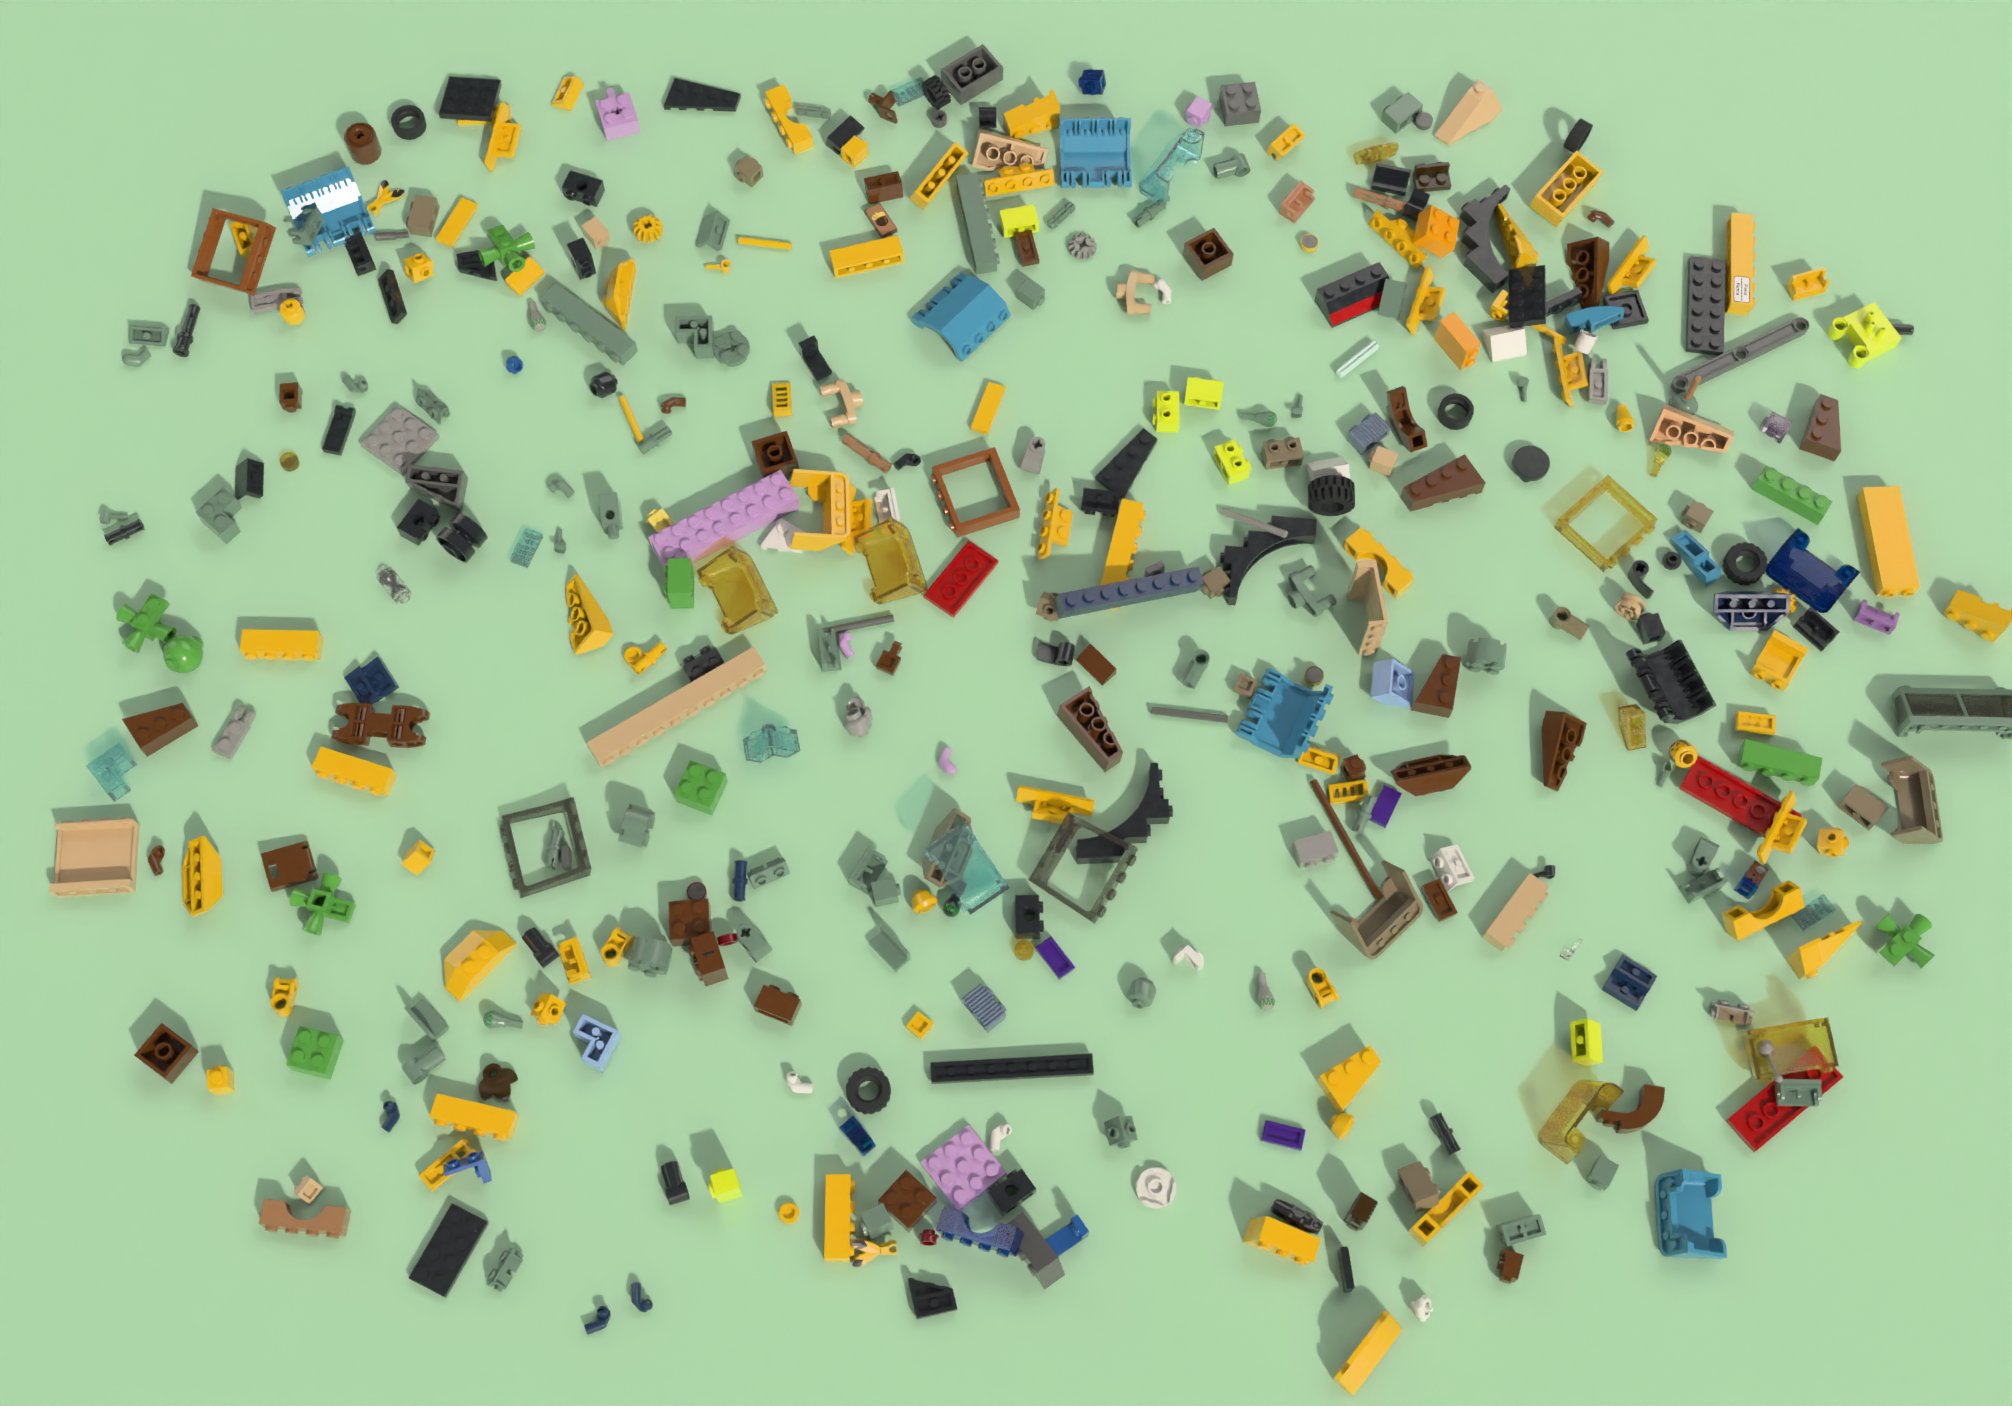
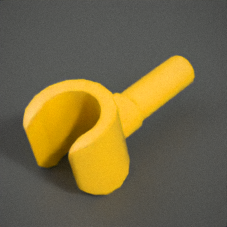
M723 260L721 264H706L705 267L706 269L721 270L722 273L727 274L730 271L728 266H730L731 262Z

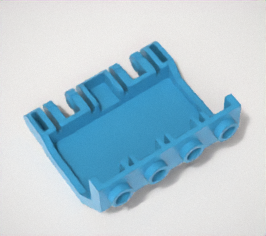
M1086 117L1060 119L1061 188H1069V178H1071V188L1076 186L1075 178H1082L1083 188H1087V178L1089 188H1104L1105 177L1106 188L1111 186L1110 177H1117L1118 187H1122V177L1124 187H1132L1130 163L1131 118Z
M349 166L281 191L297 230H300L304 218L310 215L303 214L305 209H320L324 223L312 245H315L318 253L322 252L318 242L325 240L327 247L331 249L333 248L329 239L331 238L334 246L337 247L346 243L345 240L348 238L346 232H349L350 237L355 235L352 230L358 227L363 236L367 235L363 227L364 225L369 234L376 232ZM304 245L308 257L316 254L312 245Z
M959 272L950 281L954 289L944 286L942 290L930 299V302L926 303V308L930 312L920 309L910 320L921 329L927 327L942 335L952 346L957 359L963 362L1011 315L1006 302L988 283L974 276H967Z
M1268 668L1261 683L1272 689L1273 692L1257 688L1245 712L1247 717L1258 723L1256 725L1243 719L1235 734L1249 741L1252 745L1281 758H1300L1302 753H1307L1311 743L1308 740L1310 736H1315L1318 730V726H1316L1318 720L1322 721L1326 713V710H1324L1325 705H1330L1334 694L1331 693L1333 686L1326 684L1323 691H1312L1288 680L1283 674Z

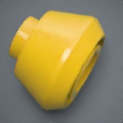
M920 889L913 894L912 908L913 912L917 914L925 913L937 905L938 899L928 890Z
M1342 1112L1339 1115L1334 1114L1329 1124L1332 1126L1330 1130L1337 1139H1344L1355 1121L1354 1116Z

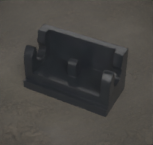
M850 115L827 137L826 146L839 155L841 148L854 135L856 137L860 135L865 128Z
M360 232L347 238L345 242L348 245L345 247L357 275L361 276L377 270L362 233Z
M1812 607L1792 626L1821 652L1840 633Z

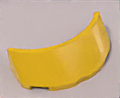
M1384 1310L1370 1331L1332 1379L1352 1396L1403 1329L1388 1311Z

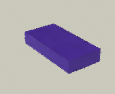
M1384 785L1370 814L1372 817L1368 820L1386 828L1402 793Z
M1052 936L1035 947V950L1058 980L1075 969L1073 963Z
M1265 1120L1261 1141L1301 1151L1306 1130Z

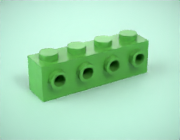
M1768 466L1764 467L1752 487L1753 491L1816 525L1823 519L1833 502L1826 496L1812 491L1808 486H1803L1794 481L1793 478L1786 477L1776 469Z
M1745 739L1740 746L1737 767L1749 772H1760L1765 776L1780 777L1785 781H1797L1805 786H1814L1820 777L1822 758Z

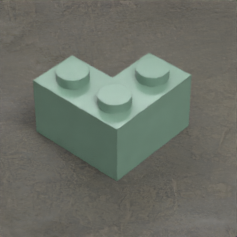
M712 316L676 317L678 344L694 343L696 359L714 358V323Z
M224 487L196 511L201 522L226 544L241 532L231 518L242 507L238 500Z

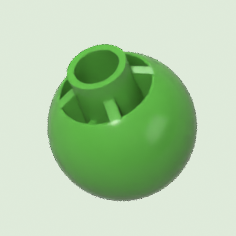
M179 635L170 639L163 650L166 666L177 673H189L197 669L203 659L202 648L204 645L202 640L196 636L190 637L187 635Z

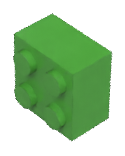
M669 558L668 566L664 567L665 577H667V583H664L666 600L670 602L671 609L694 608L695 573L691 558Z
M690 760L674 793L676 802L713 815L728 783L726 773Z
M299 1026L286 1065L292 1071L331 1080L344 1041L339 1035Z

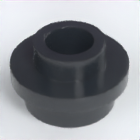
M1667 552L1662 558V563L1668 570L1677 569L1682 562L1681 557L1675 552Z

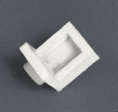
M1189 945L1184 949L1180 947L1173 954L1175 956L1172 962L1174 965H1177L1184 958L1197 972L1204 966L1205 961L1202 954L1197 950L1194 951Z

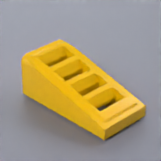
M790 382L772 384L774 417L792 416ZM787 388V390L776 391V389ZM777 394H787L786 396H777ZM777 405H787L784 407H777Z
M1367 779L1328 784L1330 804L1363 802L1365 794L1369 795ZM1344 788L1347 790V797L1343 795ZM1351 788L1355 790L1354 796L1351 795ZM1359 788L1363 790L1362 795H1359ZM1335 789H1339V798L1335 796Z

